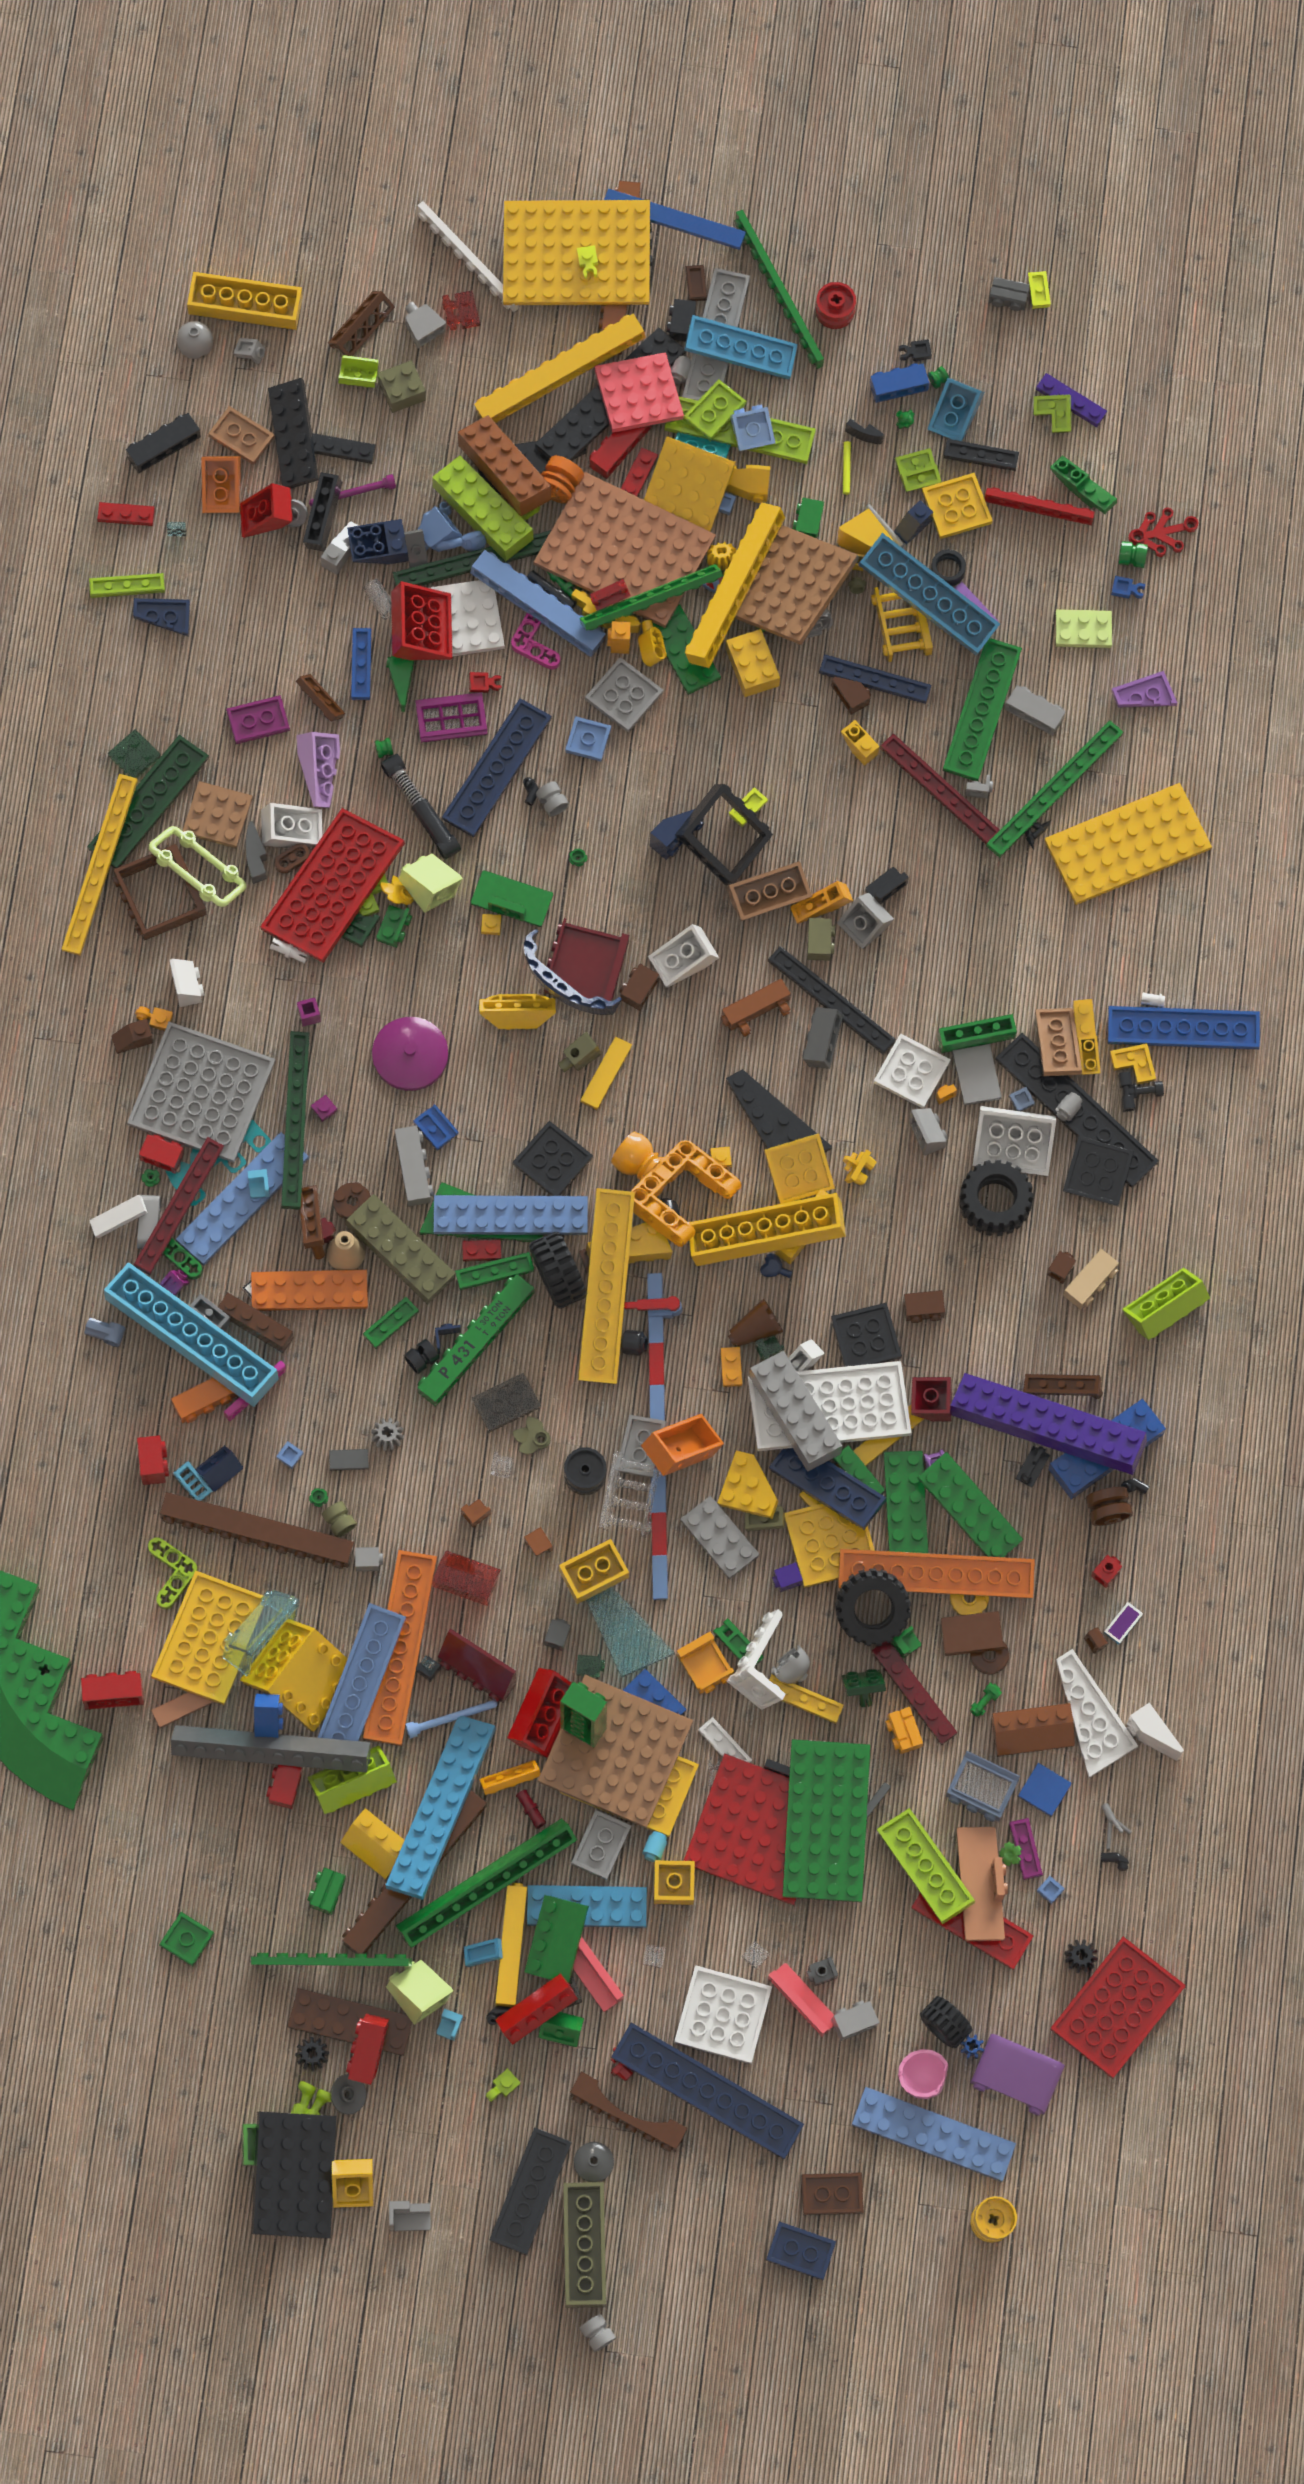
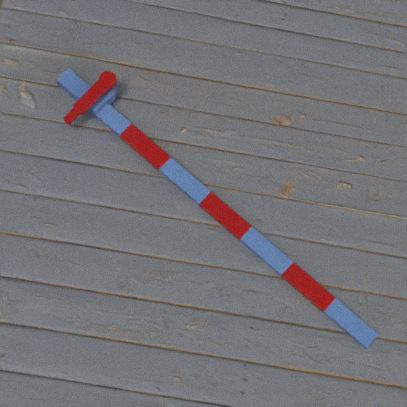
M662 1273L647 1274L648 1299H639L637 1302H624V1309L648 1311L650 1418L665 1421L663 1319L679 1316L682 1313L683 1307L676 1296L663 1298ZM657 1469L655 1478H651L653 1600L668 1599L666 1475L663 1476Z

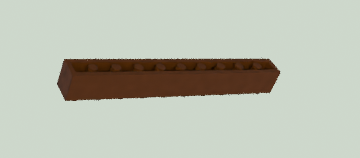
M169 1492L165 1494L159 1513L163 1522L168 1524H174L175 1522L182 1524L181 1526L187 1529L198 1528L206 1534L217 1533L225 1539L236 1538L244 1544H249V1542L255 1543L263 1549H268V1547L274 1548L278 1553H293L295 1557L300 1559L312 1558L314 1562L319 1564L331 1563L333 1567L338 1569L349 1567L354 1550V1541Z
M472 1790L469 1791L439 1864L487 1807V1802ZM385 1883L380 1889L382 1893L378 1898L374 1897L367 1905L369 1909L365 1913L361 1912L355 1919V1926L352 1929L349 1927L342 1935L344 1938L342 1940L343 1945L355 1954H366L412 1896L386 1889Z

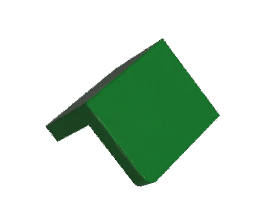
M912 1626L903 1631L899 1637H894L892 1641L893 1646L903 1659L922 1645L913 1633L914 1628Z

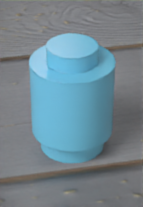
M653 1831L652 1835H649L642 1852L646 1860L650 1862L661 1860L667 1845V1836L657 1831Z

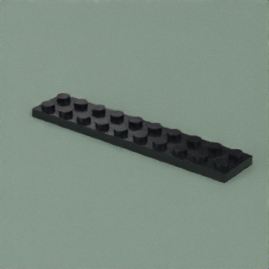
M658 327L624 360L666 352L669 366L671 367L675 359L683 356L686 351ZM599 385L590 391L535 443V447L550 459L552 456L557 455L572 461L610 425Z
M1023 1033L1014 1039L995 1058L1023 1087H1027L1028 1091L1056 1118L1058 1117L1055 1109L1066 1095L1073 1092L1080 1096L1083 1102L1070 1121L1059 1120L1077 1137L1080 1136L1134 1151L1126 1183L1131 1188L1159 1163V1160L1068 1075L1043 1076L1040 1049Z

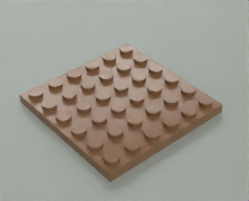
M781 525L735 619L802 645L859 560L858 554Z
M584 1675L581 1683L589 1688L588 1691L593 1694L597 1692L606 1698L607 1729L595 1748L565 1730L560 1729L539 1776L538 1783L647 1829L693 1724V1720Z

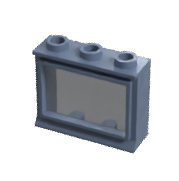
M966 1751L946 1793V1797L953 1804L959 1805L960 1803L967 1806L966 1809L972 1813L979 1812L983 1814L984 1818L991 1822H995V1820L999 1822L1020 1776Z

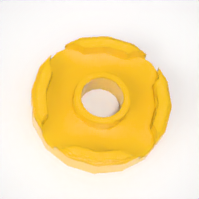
M950 1594V1604L959 1615L978 1614L986 1609L989 1596L974 1595L975 1600L968 1603L965 1601L964 1595Z

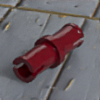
M527 1789L517 1793L516 1798H518L523 1806V1812L529 1816L535 1828L539 1829L544 1826L546 1820H544L538 1810V1804L534 1803Z

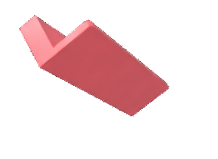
M581 1936L573 1970L602 2011L606 2012L623 2000L624 1995Z
M784 1963L779 1969L769 1974L768 1979L821 2037L834 2027L831 2021L834 2014L787 1963Z

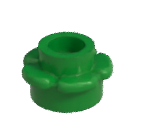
M574 849L570 852L569 862L572 865L580 867L584 865V862H587V855L582 849Z
M147 1169L141 1176L142 1182L148 1187L156 1186L160 1182V1173L157 1170Z
M320 1488L312 1490L309 1496L310 1503L316 1507H322L323 1504L328 1502L327 1492Z

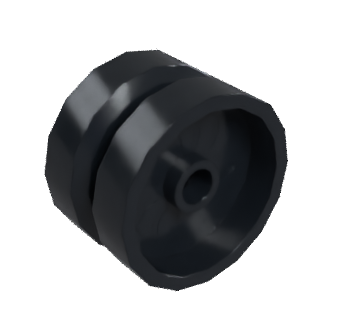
M581 1447L572 1451L564 1463V1480L567 1487L580 1495H591L598 1492L606 1480V1462L604 1457L597 1450L589 1447Z

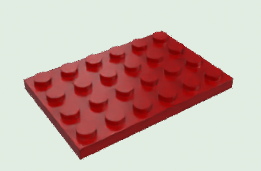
M1123 1936L1051 2026L1050 2030L1113 2079L1186 1985Z

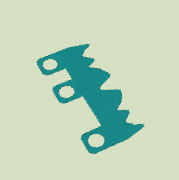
M252 1120L243 1143L246 1141L255 1152L260 1153L271 1142V1139ZM256 1136H263L266 1140L265 1145L256 1147L253 1143ZM192 1149L190 1164L181 1162L180 1172L175 1174L166 1170V1174L176 1190L199 1150ZM238 1153L237 1157L241 1161L238 1167H231L227 1160L219 1157L214 1166L221 1161L231 1173H236L245 1166L246 1160ZM202 1188L199 1190L200 1198L193 1201L191 1206H196L206 1197V1193Z

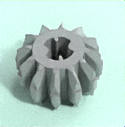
M382 1418V1424L376 1422V1429L371 1430V1433L374 1435L372 1441L377 1442V1448L383 1445V1451L387 1450V1446L394 1450V1444L400 1446L401 1442L399 1440L404 1439V1435L401 1434L404 1429L399 1427L398 1421L392 1424V1418H389L386 1423L385 1419ZM385 1432H388L389 1434H391V1436L387 1437V1435H385Z

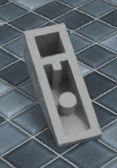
M351 521L330 542L321 556V566L336 575L351 555L347 527L358 526Z

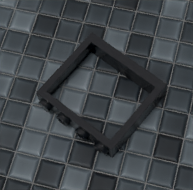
M714 784L675 834L724 885L734 884L773 835L769 831V826L764 822H760L756 813L748 809L744 805V801L735 796L731 788L726 784ZM720 796L760 834L731 872L691 833Z

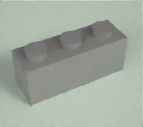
M1019 685L1015 687L1005 705L1006 711L1054 736L1064 720L1066 713L1061 706L1053 705L1043 696H1037L1031 693L1028 688L1020 687Z

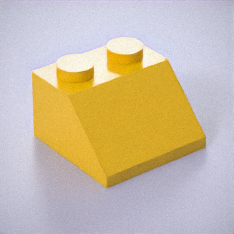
M372 2159L332 2161L333 2208L374 2206Z

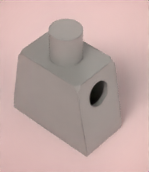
M411 302L405 307V310L408 312V315L405 317V325L418 349L447 331L446 322L427 304L418 308L414 302Z

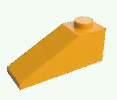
M836 881L812 894V897L790 906L796 922L799 924L809 920V918H815L837 910L852 902L853 899L847 884Z

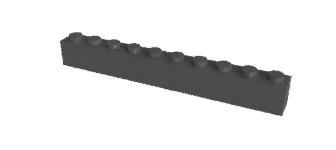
M175 1725L171 1738V1755L367 1773L370 1762V1742L279 1734L278 1738L255 1737V1732Z

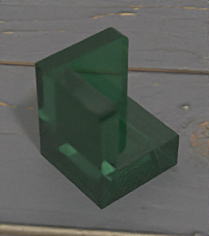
M775 1336L765 1341L762 1338L755 1341V1349L762 1361L785 1350V1347L780 1345Z

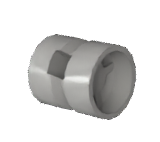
M556 781L543 785L536 792L537 798L540 803L544 804V809L550 817L562 813L570 804L565 795L560 794L562 790Z
M601 2314L579 2327L584 2337L590 2338L588 2343L594 2353L616 2339L611 2329L605 2328L607 2323Z

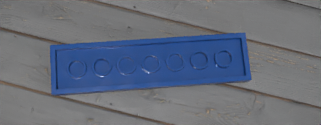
M1108 1006V1044H1147L1148 1046L1259 1050L1260 1011Z

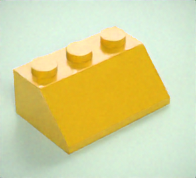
M365 1808L351 1824L340 1843L386 1880L390 1876L405 1840Z

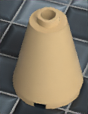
M347 1231L338 1233L327 1248V1259L330 1265L337 1270H356L365 1258V1249L362 1242Z

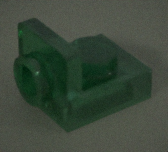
M601 1654L597 1656L578 1655L576 1675L600 1677V1671L604 1672L605 1660H601Z

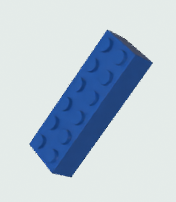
M1143 1398L1111 1420L1146 1432L1147 1443L1145 1448L1163 1436L1166 1430ZM1067 1453L1052 1461L1048 1468L1071 1500L1114 1470Z

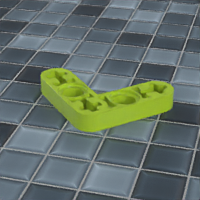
M155 1537L148 1543L150 1554L175 1571L157 1595L158 1606L167 1610L175 1604L190 1584L195 1570L197 1571L198 1568L196 1563L163 1539ZM160 1543L161 1549L166 1551L164 1557H161L163 1553L159 1549L153 1551V1544L157 1545ZM171 1553L178 1555V1560L174 1563L167 1560L168 1555ZM182 1559H184V1565L188 1567L192 1565V1572L188 1571L185 1573V1568L180 1565ZM174 1580L182 1581L183 1585L180 1589H174L171 1586ZM169 1588V1590L172 1592L169 1596L170 1602H165L164 1604H162L161 1597L163 1596L164 1598H166L168 1596L169 1591L167 1589Z

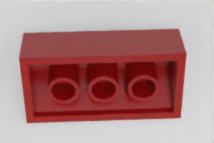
M538 1668L507 1738L524 1749L548 1758L561 1729L560 1701L572 1682L554 1670Z

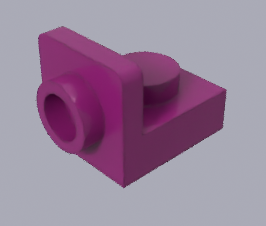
M170 1270L159 1285L176 1296L190 1281L186 1279L187 1275L183 1271Z

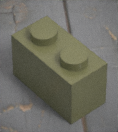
M809 918L807 960L830 961V955L834 954L835 943H831V937H835V925H832V919Z

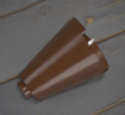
M763 1299L729 1330L731 1334L728 1337L733 1346L737 1344L740 1347L781 1334L784 1331L770 1306Z

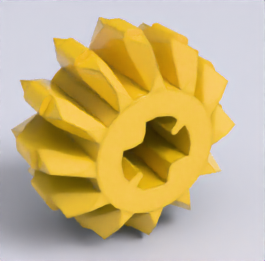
M724 541L723 544L717 542L716 546L711 545L707 551V563L709 566L716 564L721 571L726 570L731 563L733 554L737 550L733 547L732 543L726 544Z

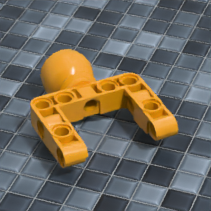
M633 1132L621 1143L611 1159V1163L619 1172L630 1176L637 1175V1179L640 1180L631 1191L635 1192L633 1213L678 1247H683L695 1235L696 1231L690 1223L657 1198L669 1182L672 1183L684 1170H688L698 1178L699 1182L726 1199H730L742 1187L737 1177L692 1142L686 1140L679 1142L665 1157H659L657 1152L653 1153L652 1144L645 1136Z

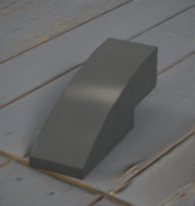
M250 821L246 835V858L252 883L255 884L267 879L266 871L262 864L263 861L267 860V855L253 821Z

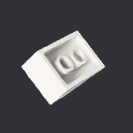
M269 803L261 809L262 844L272 847H292L299 843L305 844L307 847L316 846L322 837V809Z
M694 924L648 956L667 988L705 969L719 959L702 928Z
M1150 1703L1130 1715L1127 1722L1128 1727L1126 1728L1132 1737L1135 1736L1140 1742L1176 1761L1181 1758L1184 1751Z

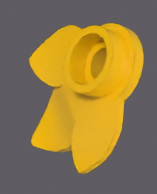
M393 875L391 884L380 883L381 890L388 895L387 899L392 903L410 905L414 901L398 877Z

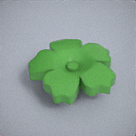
M1008 1842L999 1851V1856L1004 1857L1002 1861L1007 1866H1010L1011 1863L1013 1865L1019 1864L1021 1861L1019 1855H1021L1022 1849L1020 1846L1014 1847V1844Z

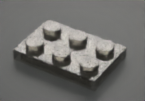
M524 1372L472 1397V1401L489 1433L541 1408Z

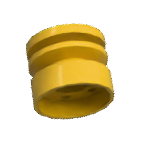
M993 2196L986 2198L975 2207L971 2214L970 2225L977 2238L984 2242L995 2243L1004 2239L1014 2230L1017 2223V2214L1010 2201L1003 2197ZM995 2218L996 2222L989 2224L988 2220Z

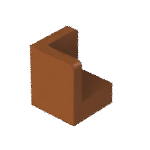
M477 1499L470 1506L464 1505L461 1508V1514L474 1528L491 1514V1509L489 1506L486 1507L480 1499Z
M541 1527L524 1536L526 1546L531 1548L535 1556H539L547 1550L549 1553L553 1551V1546Z

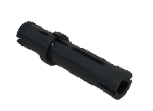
M534 570L528 574L527 578L530 582L540 585L543 591L557 597L558 601L563 605H568L572 609L575 608L577 602L567 596L564 590L558 589Z

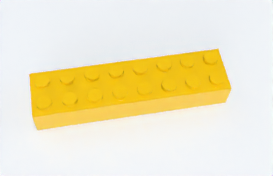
M837 1193L689 1222L696 1231L695 1235L689 1240L691 1257L696 1266L846 1237L842 1202Z

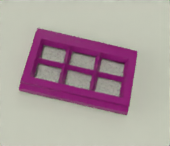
M482 692L415 700L421 743L488 735Z

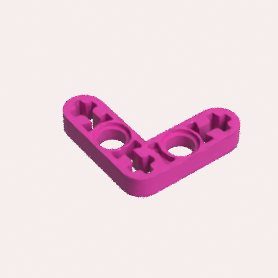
M527 613L512 637L511 648L516 653L548 669L558 668L560 665V655L556 651L532 640L542 623L538 619H535L534 622V617ZM531 625L534 629L532 632L527 633L523 630V627ZM522 636H524L523 645L516 646V642H520ZM533 648H538L541 654L534 656L530 651ZM555 657L556 662L549 663V659Z

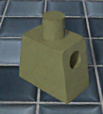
M585 1032L563 1051L566 1058L560 1061L558 1065L564 1073L573 1066L579 1071L602 1055L590 1035Z

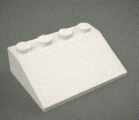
M980 1106L973 1166L978 1164L982 1166L984 1161L988 1160L991 1163H995V1160H1001L1003 1164H1006L1008 1161L1012 1163V1167H1020L1022 1173L1048 1176L1056 1116Z

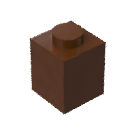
M1059 1251L1048 1268L1047 1275L1064 1284L1075 1266L1076 1260L1074 1256L1068 1252L1063 1253Z

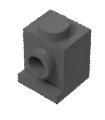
M832 1957L809 1965V1970L806 1971L809 1982H813L815 1986L838 1978ZM818 1969H825V1973L819 1974Z

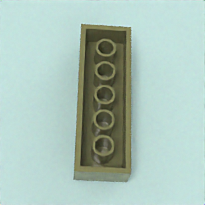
M375 1194L371 1195L346 1219V1226L427 1305L455 1279V1272Z
M604 2182L563 2183L565 2308L606 2307Z

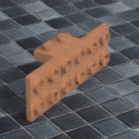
M958 1827L956 1834L960 1880L975 1900L973 1905L963 1911L965 1940L1003 1941L1005 1933L1002 1900L1008 1893V1885L1004 1883L1006 1865L1002 1863V1857H998L996 1828Z

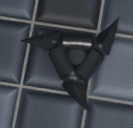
M1051 820L1043 824L1036 822L1031 828H1035L1037 831L1031 832L1029 829L1025 833L1026 840L1033 850L1034 839L1038 838L1043 831H1046Z

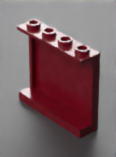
M564 918L563 923L558 924L556 935H559L558 940L553 942L551 952H554L552 958L548 959L546 967L586 998L597 996L607 1001H612L630 935L622 933V936L619 937L566 923L567 919ZM544 988V993L551 995V994Z

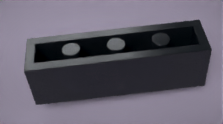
M189 413L179 415L173 422L162 425L159 430L145 435L139 442L131 443L126 449L127 458L139 474L201 438L200 429Z
M320 473L303 539L307 549L323 552L326 550L343 483L338 475Z

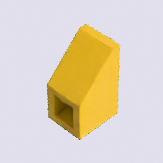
M856 720L841 730V734L851 752L864 766L879 754L880 746Z

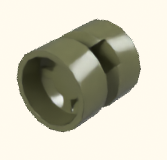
M343 1501L329 1506L322 1513L324 1520L328 1524H332L330 1529L336 1537L346 1535L357 1526L352 1515H347L348 1510Z

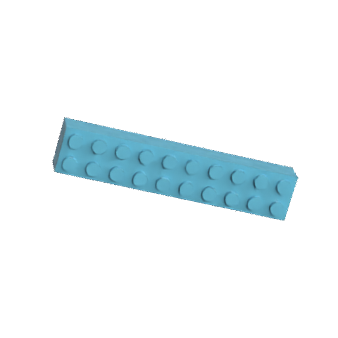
M129 1262L105 1287V1300L251 1406L255 1407L279 1380L276 1368Z

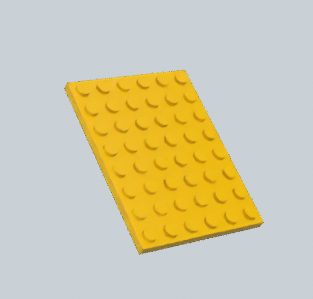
M650 200L504 201L503 305H650ZM595 245L598 265L594 267L597 269V277H594V273L589 271L587 279H585L583 276L585 267L580 268L577 248Z

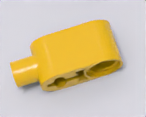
M645 620L641 623L643 633L638 636V643L643 662L647 666L652 667L666 658V649L661 631L653 627L652 620Z

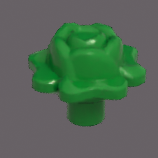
M912 410L898 411L896 413L898 417L896 426L899 429L903 427L909 428L914 423L913 417L915 413Z

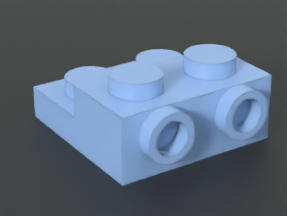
M762 405L751 407V411L745 412L744 409H739L730 415L739 451L775 444L768 407L763 408Z

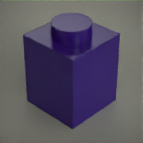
M796 1562L774 1570V1577H771L774 1587L779 1588L780 1593L800 1586L803 1583Z

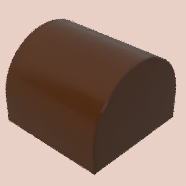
M1098 1627L1090 1630L1084 1637V1640L1094 1654L1109 1644Z

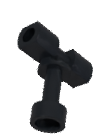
M1121 1072L1118 1075L1120 1088H1123L1121 1099L1123 1112L1135 1110L1134 1099H1137L1139 1094L1155 1093V1097L1164 1096L1162 1081L1154 1082V1086L1137 1087L1136 1083L1132 1084L1131 1072Z

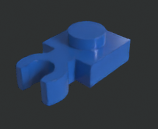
M1115 576L1111 595L1129 599L1130 594H1133L1136 598L1142 599L1144 593H1139L1137 590H1144L1145 584L1137 583L1135 585L1132 584L1133 579Z

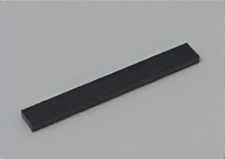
M780 946L769 957V963L822 1006L837 1009L843 1016L842 1022L884 1055L896 1042L894 1037L783 947Z

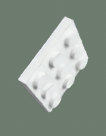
M900 1033L873 1083L924 1109L951 1059Z

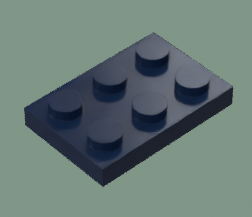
M779 2221L766 2261L824 2280L836 2241Z

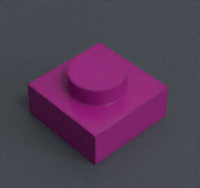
M324 1095L311 1105V1109L322 1122L337 1112L336 1106L327 1095Z

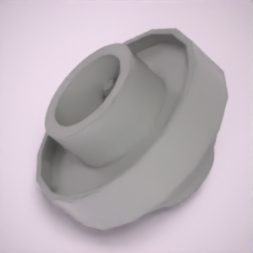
M293 499L291 500L292 522L288 526L299 527L306 521L308 511L304 503Z

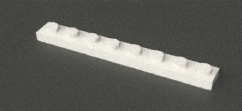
M424 201L418 204L419 218L423 222L427 221L433 233L439 234L447 247H452L458 259L462 258L466 262V267L471 272L475 271L479 281L482 284L486 283L490 287V292L495 297L498 296L503 304V284ZM503 305L506 309L510 308L513 312L519 309V305Z

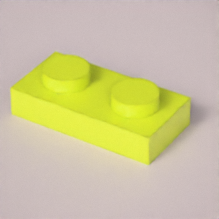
M1046 271L1028 273L1032 309L1050 307Z
M755 787L742 799L744 805L755 813L768 802V799ZM734 808L729 812V816L741 827L747 823Z

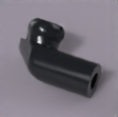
M1118 1852L1101 1853V1862H1115L1118 1864L1117 1868L1120 1871L1128 1870V1859Z

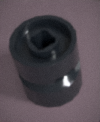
M423 1339L416 1345V1349L412 1348L403 1355L408 1365L416 1374H420L427 1368V1364L431 1365L440 1358L436 1349L427 1339Z

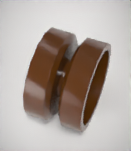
M1118 1486L1101 1489L1090 1493L1085 1498L1087 1507L1093 1510L1089 1516L1091 1524L1094 1526L1115 1524L1133 1516L1131 1505L1126 1503L1129 1499L1126 1487Z

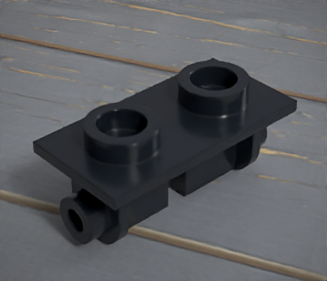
M1033 1446L1015 1479L1033 1488L1050 1457V1454L1045 1452L1046 1449L1041 1446L1038 1448Z

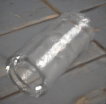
M379 579L369 581L363 587L364 592L382 619L392 617L391 597Z

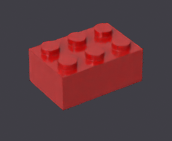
M127 1671L122 1675L111 1672L99 1677L96 1674H89L85 1678H81L82 1701L85 1710L144 1705L143 1682L141 1674L136 1671Z
M367 2013L363 2019L360 2018L355 2030L358 2038L356 2037L355 2041H353L350 2052L354 2055L348 2061L346 2073H349V2080L369 2085L373 2083L376 2078L390 2019Z

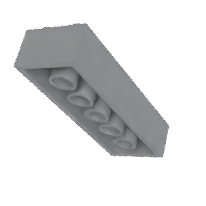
M784 1350L750 1368V1379L807 1471L841 1454L843 1445Z

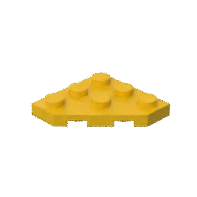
M736 1450L717 1504L722 1507L773 1519L779 1501L756 1457L753 1454Z

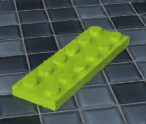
M910 1808L877 1828L878 1834L942 1924L975 1903L972 1895Z

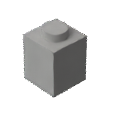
M379 1547L355 1548L356 1571H379V1565H383V1553H379Z

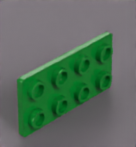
M483 870L472 897L471 905L542 927L553 898V893Z

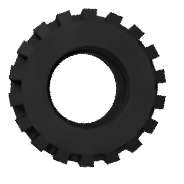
M936 1996L920 2013L921 2020L925 2026L949 2047L957 2048L973 2031L966 2017L954 2005L942 1997Z

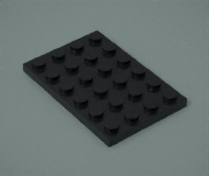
M257 2112L251 2234L331 2238L333 2200L332 2161L335 2158L336 2116Z

